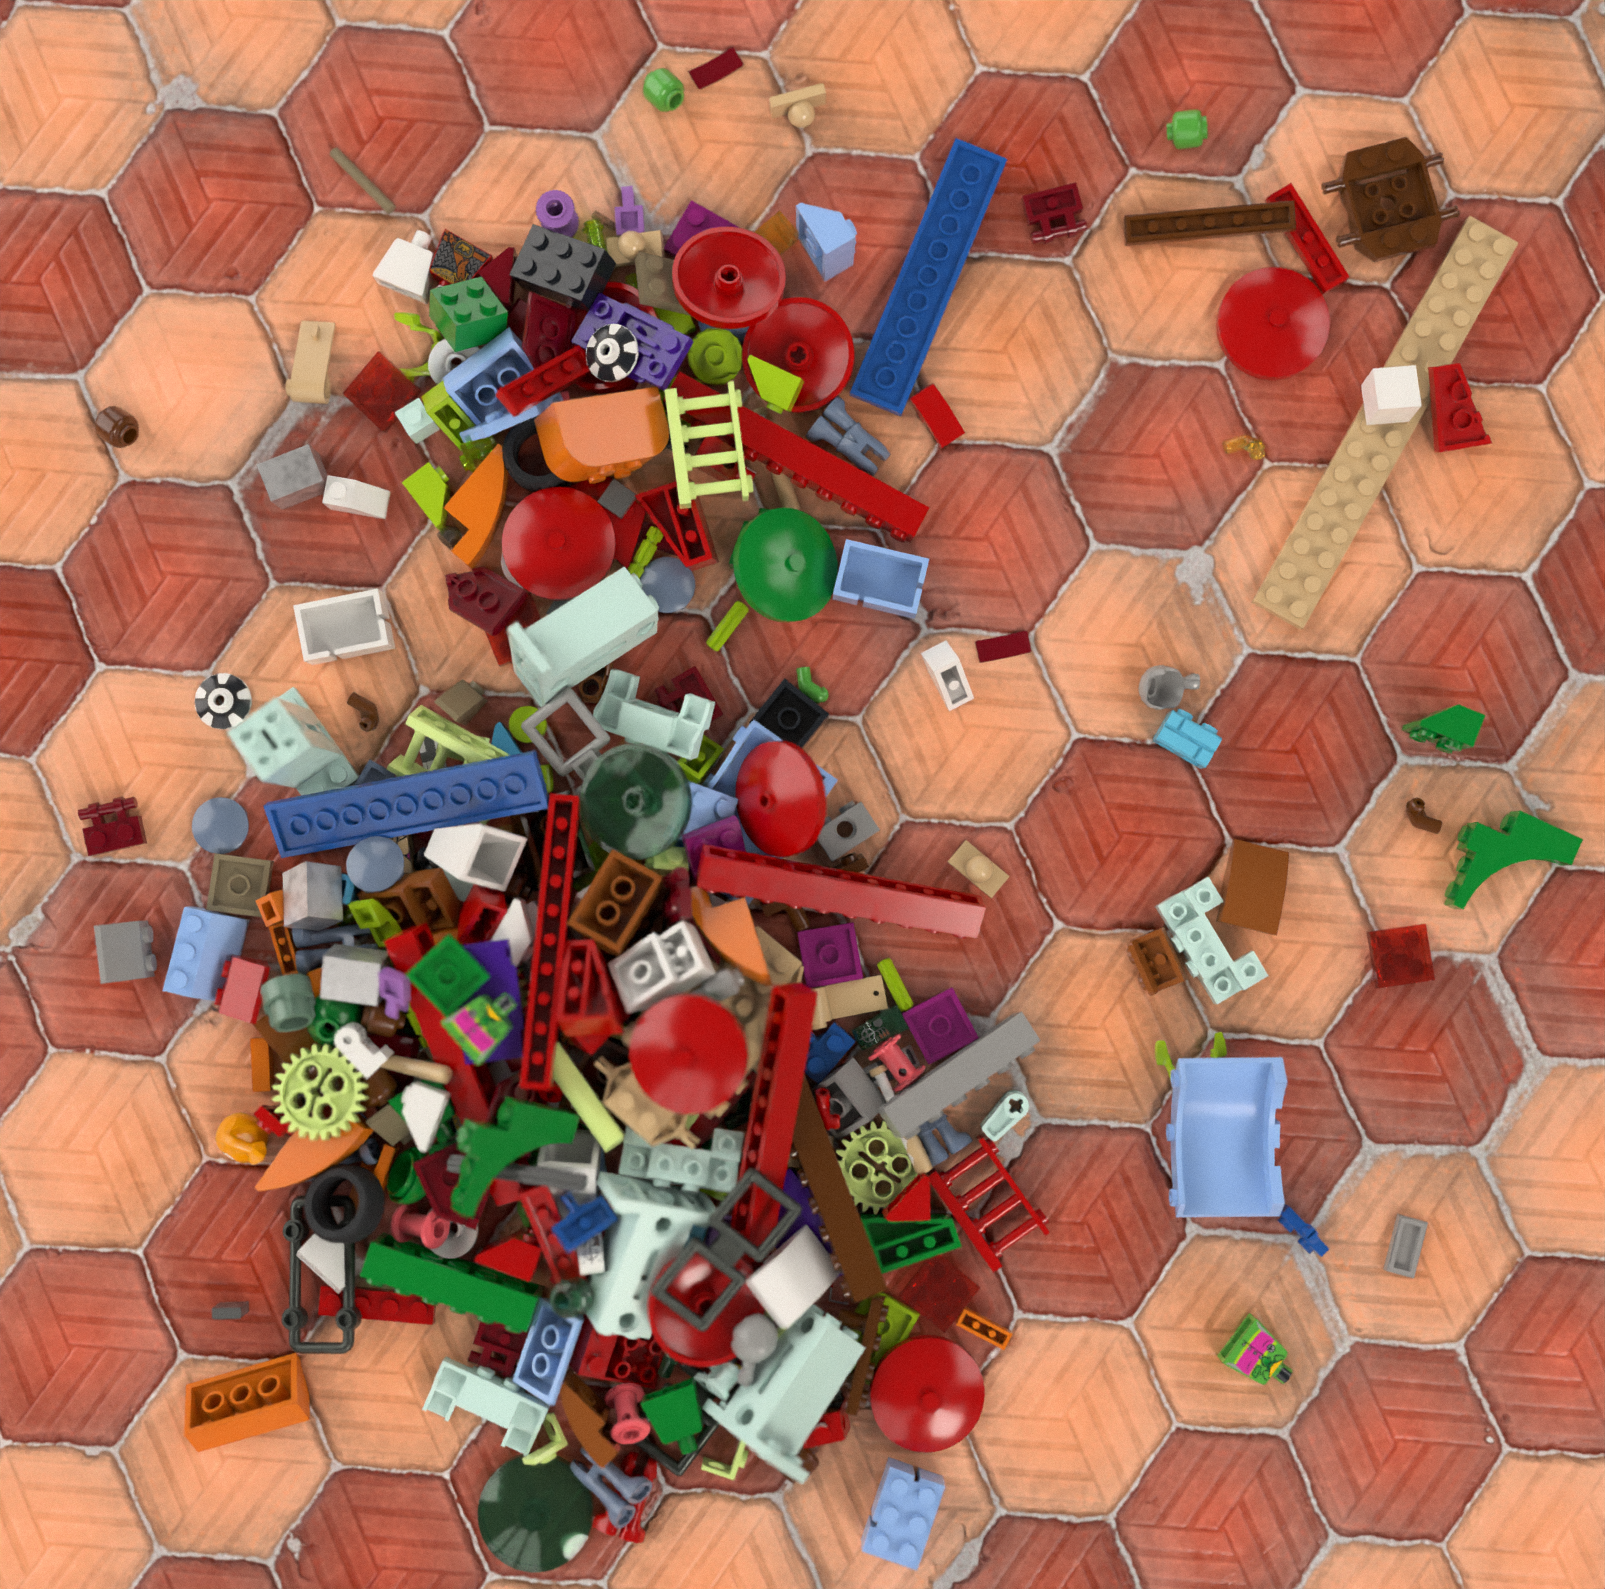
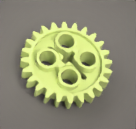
M325 1044L322 1050L320 1045H312L311 1052L308 1048H301L302 1057L297 1054H291L293 1064H282L286 1073L276 1074V1077L282 1080L280 1085H273V1089L280 1091V1095L273 1097L272 1101L281 1102V1106L275 1110V1113H285L280 1122H292L288 1131L295 1132L300 1128L299 1137L305 1138L309 1134L312 1141L318 1140L319 1135L322 1140H329L330 1132L334 1137H340V1128L344 1131H350L349 1121H360L355 1114L356 1111L366 1110V1108L360 1105L361 1100L369 1099V1096L362 1094V1090L369 1087V1084L361 1083L360 1081L365 1076L361 1072L356 1071L357 1068L344 1055L342 1056V1052L337 1047L332 1052L331 1045ZM315 1065L318 1069V1076L312 1081L309 1077V1070ZM329 1068H332L331 1074L328 1075V1074H329L328 1069H329ZM341 1076L345 1084L344 1088L339 1092L335 1088V1081ZM318 1088L325 1092L323 1097L317 1092ZM303 1093L307 1101L306 1105L301 1109L297 1100L299 1095ZM327 1104H330L333 1108V1114L329 1119H326L323 1113ZM313 1110V1117H310V1112Z
M871 1120L869 1129L862 1125L860 1133L850 1132L851 1140L841 1139L842 1143L846 1146L845 1149H836V1153L842 1156V1159L837 1160L849 1191L854 1196L855 1206L862 1202L863 1212L869 1206H873L874 1215H877L879 1207L885 1209L917 1175L901 1138L894 1137L884 1120H882L880 1127H876L875 1122ZM873 1140H881L884 1143V1149L881 1153L874 1154L869 1151V1144ZM863 1151L879 1164L885 1161L886 1170L898 1176L901 1182H895L882 1170L875 1173L874 1165L862 1158L858 1153ZM896 1157L906 1158V1168L901 1171L895 1170L892 1167L893 1160ZM855 1164H865L868 1167L867 1173L862 1177L854 1176L852 1168ZM881 1180H886L891 1184L890 1190L885 1194H880L875 1190L876 1184Z

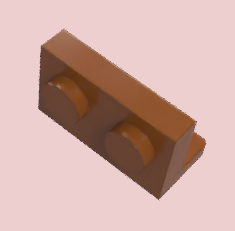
M1164 926L1133 938L1127 943L1128 958L1132 964H1136L1140 973L1138 975L1140 985L1144 990L1148 991L1150 996L1187 979Z

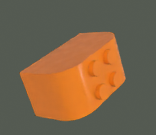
M657 387L553 402L534 419L547 466L557 477L569 482L589 480V483L593 484L604 481L607 476L614 475L615 479L628 477L631 475V472L641 468L645 463L662 452L669 440V426Z

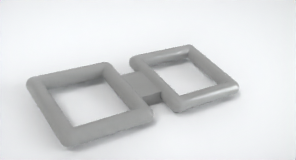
M571 688L564 689L522 722V730L560 776H566L572 770H575L584 781V784L575 790V795L579 796L583 806L613 842L617 843V840L663 810V802L627 757L619 756L609 764L599 750L610 742V736ZM568 702L596 738L567 761L563 762L536 729V726ZM622 769L649 803V806L617 829L589 793Z

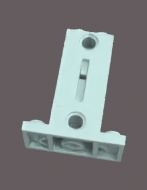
M623 567L525 630L521 628L518 622L507 628L514 673L540 708L564 689L577 685L588 676H591L657 633L659 606L651 595L647 596L641 589L642 583L636 574H630Z
M292 687L280 697H275L227 732L261 781L296 788L301 796L352 786L359 778L356 770L295 687Z
M600 1172L596 1183L612 1205L613 1212L618 1220L606 1229L602 1240L604 1272L589 1275L579 1302L582 1305L585 1294V1312L596 1331L600 1334L607 1336L619 1334L630 1339H637L638 1337L650 1339L652 1331L647 1317V1300L651 1285L660 1270L684 1249L693 1224L701 1228L711 1226L708 1219L716 1210V1207L708 1196L700 1191L699 1193L686 1192L681 1190L682 1186L671 1184L670 1188H660L652 1186L653 1181Z
M814 1304L778 1338L774 1352L768 1358L756 1363L754 1380L749 1387L741 1385L729 1404L721 1400L718 1405L708 1398L702 1409L763 1459L802 1484L807 1479L809 1473L800 1466L803 1461L796 1454L865 1349V1347L856 1342L857 1334L845 1326L840 1330L841 1323L829 1314H826L823 1318L824 1311Z

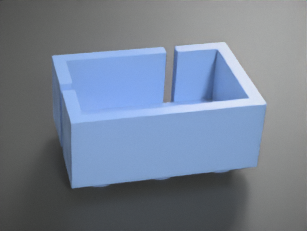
M846 539L832 600L857 605L858 600L864 601L862 607L915 619L929 559Z
M888 1457L871 1508L872 1516L869 1515L861 1537L862 1552L918 1570L945 1489L944 1479L942 1475L918 1467V1481H915L913 1465Z

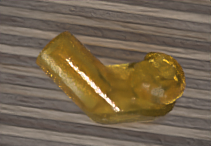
M1246 434L1222 442L1226 454L1245 450L1249 452V456L1253 460L1262 459L1265 455L1263 441Z

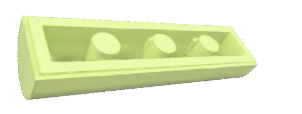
M557 1042L553 1078L603 1150L608 1152L623 1142L624 1134L562 1046Z

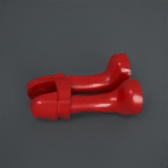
M630 1451L620 1464L622 1468L620 1471L631 1478L639 1476L648 1478L652 1482L653 1488V1479L657 1478V1461L649 1457L647 1464L644 1466L643 1475L634 1473L633 1469L636 1467L638 1453ZM615 1488L614 1492L618 1494L620 1498L626 1500L624 1496L620 1493V1491L617 1488ZM647 1497L639 1503H631L636 1509L631 1521L621 1528L619 1533L620 1539L633 1543L644 1542L646 1531L641 1526V1517ZM608 1510L595 1516L592 1523L595 1529L604 1534L616 1536L618 1529L610 1522Z

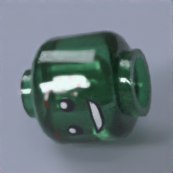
M574 1277L562 1280L551 1290V1307L559 1317L564 1319L581 1316L587 1313L593 1305V1289L585 1279Z

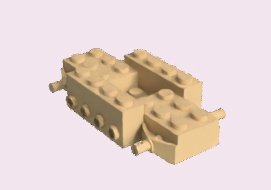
M755 926L772 984L801 983L804 969L802 962L759 926ZM722 958L720 959L719 966L710 959L715 972L726 968L734 970ZM743 974L741 975L745 984L739 986V992L727 999L718 1001L727 1007L738 1019L748 1042V1068L742 1084L735 1092L737 1095L749 1083L746 1077L752 1070L758 1071L772 985L764 986ZM702 982L681 994L690 993L701 988ZM649 1008L641 1010L642 1014L635 1022L631 1021L623 1030L624 1034H622L621 1040L628 1050L633 1030L639 1019ZM603 1056L599 1058L600 1062H595L594 1066L601 1070L608 1079L603 1106L653 1148L671 1139L680 1138L693 1149L695 1144L700 1141L685 1126L688 1114L669 1111L653 1102L642 1091L634 1077L630 1063L614 1067ZM726 1101L721 1106L703 1114L710 1120L714 1115L720 1117L730 1106V1103Z

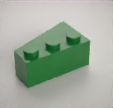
M930 1213V1221L890 1222L883 1214H860V1219L882 1274L962 1247L950 1213Z

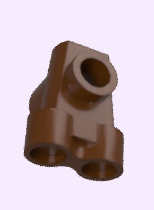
M609 663L580 682L579 691L582 702L598 704L603 695L607 677L610 674V670L613 669V663ZM590 685H597L598 691L596 694L591 695L588 693Z

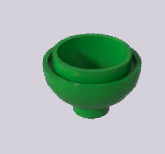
M318 995L315 998L316 1004L313 1005L316 1017L313 1018L312 1023L306 1029L312 1039L322 1046L325 1044L331 1045L332 1048H336V1033L348 1023L360 1024L363 1010L359 1003L324 999ZM326 1022L332 1023L335 1026V1029H328L326 1027Z
M410 1147L395 1159L387 1178V1191L392 1202L408 1205L419 1201L426 1195L412 1165L413 1162L427 1156L426 1152L419 1150L417 1147Z

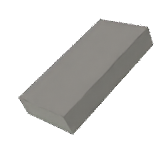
M1397 1214L1383 1268L1385 1271L1410 1278L1415 1277L1428 1222Z

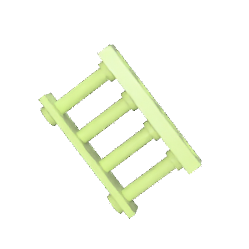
M734 381L728 382V394L683 399V396L677 397L676 388L665 389L680 509L691 508V500L696 499V496L741 491L742 501H748L749 492H753L752 475H746L737 411V407H742L740 389L735 390ZM730 405L732 422L688 428L687 425H681L680 414H685L687 410ZM734 434L736 451L691 456L690 453L685 454L683 443L689 442V439ZM734 462L738 464L739 479L703 484L688 482L687 471H693L692 468Z
M420 705L409 714L405 723L415 730L405 757L400 754L387 766V770L394 773L396 777L442 769L450 750L464 757L463 764L509 756V754ZM426 736L440 745L430 770L415 763ZM491 819L478 822L486 825Z

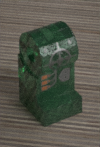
M894 1004L854 1027L851 1032L861 1051L909 1028L897 1005Z

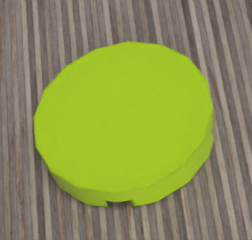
M716 327L706 328L697 333L688 351V362L693 374L702 381L712 385L725 384L734 379L743 364L742 345L738 338L729 330Z

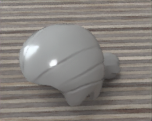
M1164 665L1153 666L1146 670L1140 679L1139 695L1141 700L1150 708L1157 710L1173 709L1181 702L1185 689H1199L1200 675L1192 673L1183 677L1180 671Z
M750 1315L733 1329L731 1348L743 1361V1367L738 1374L737 1380L744 1387H749L752 1384L756 1363L768 1358L777 1346V1329L774 1323L764 1315Z

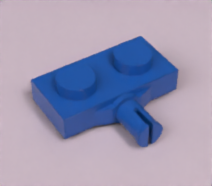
M835 1021L826 1032L818 1035V1037L811 1033L804 1072L819 1084L856 1042V1039Z
M569 1191L566 1195L564 1194L560 1197L569 1213L565 1219L554 1225L551 1231L565 1252L569 1254L616 1223L618 1218L602 1195L589 1203L579 1205L571 1191Z
M1284 1204L1280 1214L1281 1217L1277 1221L1289 1233L1293 1230L1300 1237L1297 1242L1308 1254L1315 1252L1322 1257L1329 1248L1318 1237V1232L1313 1226L1306 1224L1290 1206Z

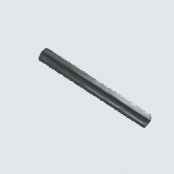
M451 1155L447 1161L448 1171L460 1173L461 1162L466 1156ZM509 1163L494 1178L579 1192L585 1191L588 1184L586 1174Z

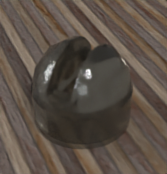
M448 525L437 533V537L447 548L452 550L462 538V534L458 527Z

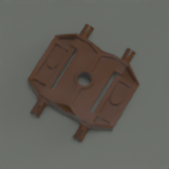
M1407 137L1347 152L1337 180L1321 184L1323 195L1339 191L1341 202L1348 213L1350 233L1336 237L1338 248L1354 244V248L1373 262H1378L1434 247L1438 241L1442 222L1459 217V210L1456 211L1458 209L1457 205L1439 209L1429 176V167L1444 164L1443 153L1439 152L1425 156ZM1403 169L1407 171L1404 174L1355 186L1357 181ZM1382 198H1390L1394 203L1393 209H1384L1381 205Z

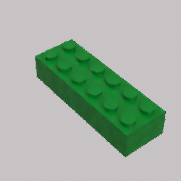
M385 1232L371 1242L360 1276L367 1278L366 1282L371 1285L382 1287L385 1284L394 1287V1291L400 1295L411 1296V1294L422 1297L421 1300L427 1304L438 1305L441 1303L450 1306L449 1310L454 1313L465 1315L468 1312L477 1315V1319L481 1322L493 1324L495 1321L504 1324L505 1329L514 1333L527 1332L532 1324L539 1300L542 1298L545 1289L543 1285L531 1281L528 1282L459 1257H441L424 1245L409 1240L405 1243L397 1242L391 1234Z

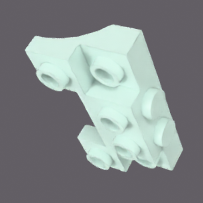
M616 668L611 669L603 695L593 712V716L604 730L625 737V741L628 743L649 745V749L654 752H669L689 760L698 758L704 730L710 727L715 702L693 694H686L681 712L677 713L636 699L640 676Z
M1206 877L1187 889L1167 898L1155 907L1173 936L1170 938L1173 947L1178 953L1183 952L1188 960L1185 963L1187 970L1193 978L1198 977L1213 1004H1219L1240 990H1246L1266 978L1268 974L1254 951H1250L1234 961L1231 959L1204 914L1224 902L1210 878Z
M626 1126L619 1175L653 1181L652 1186L660 1188H670V1184L682 1185L681 1190L686 1192L699 1193V1188L729 1193L736 1185L744 1132L715 1128L712 1150L707 1151L663 1143L652 1148Z
M445 1357L435 1376L422 1410H429L444 1417V1420L449 1421L456 1406L508 1429L501 1446H508L523 1453V1456L526 1457L532 1448L550 1405L525 1393L526 1389L513 1382L512 1378L507 1377L503 1379L496 1376L495 1371L488 1367L479 1366L477 1368L473 1366V1368H470L449 1357Z

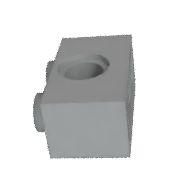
M852 800L839 809L840 816L834 820H831L829 816L825 818L822 831L817 840L832 862L880 830L862 802L855 805ZM846 821L852 825L853 833L851 836L844 838L838 835L837 825L840 822Z

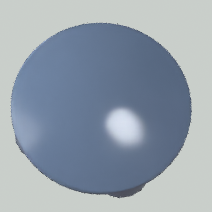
M662 557L653 560L644 568V572L640 577L641 589L647 596L651 595L656 600L659 606L658 612L672 613L684 609L691 601L695 592V578L692 571L686 568L681 560L673 557Z
M223 797L213 798L204 802L196 810L192 820V832L196 842L204 850L214 854H225L238 850L246 839L249 830L246 809L234 800Z
M374 836L360 841L352 848L347 858L346 869L350 880L355 886L366 893L383 891L395 884L404 875L403 853L394 841L386 837Z

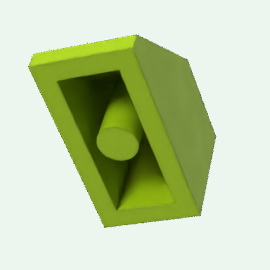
M749 355L748 363L760 396L764 401L768 402L766 408L782 414L783 410L791 413L804 380Z
M441 381L421 396L426 413L460 451L474 442L471 440L464 443L459 432L476 425L446 392L444 381Z
M428 462L404 480L402 484L435 527L442 532L446 528L448 514L443 507L450 500L451 493L446 482L450 479L440 466L434 469Z
M703 734L698 758L689 760L681 757L664 785L680 796L686 780L700 785L724 751V748Z

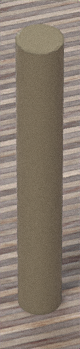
M338 147L332 149L330 156L388 214H391L396 206Z

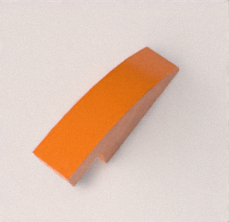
M499 443L443 507L453 518L468 529L451 552L471 569L475 568L491 544L500 524L506 502L508 471L503 461V447Z
M697 886L692 887V917L702 936L712 949L734 969L738 968L744 976L767 987L773 985L745 897L713 907L708 892L697 888Z
M359 1113L356 1114L360 1119L359 1122L349 1121L350 1131H344L340 1128V1137H334L330 1132L329 1140H322L319 1135L318 1140L312 1141L309 1134L305 1138H300L299 1128L293 1132L259 1180L255 1189L266 1191L313 1179L317 1174L325 1171V1169L340 1164L352 1155L374 1130L368 1126L367 1120Z

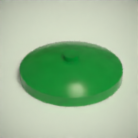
M776 508L755 516L745 525L735 545L733 569L736 583L742 596L756 612L773 621L790 623L814 616L828 603L835 588L838 575V561L831 538L817 520L797 509Z

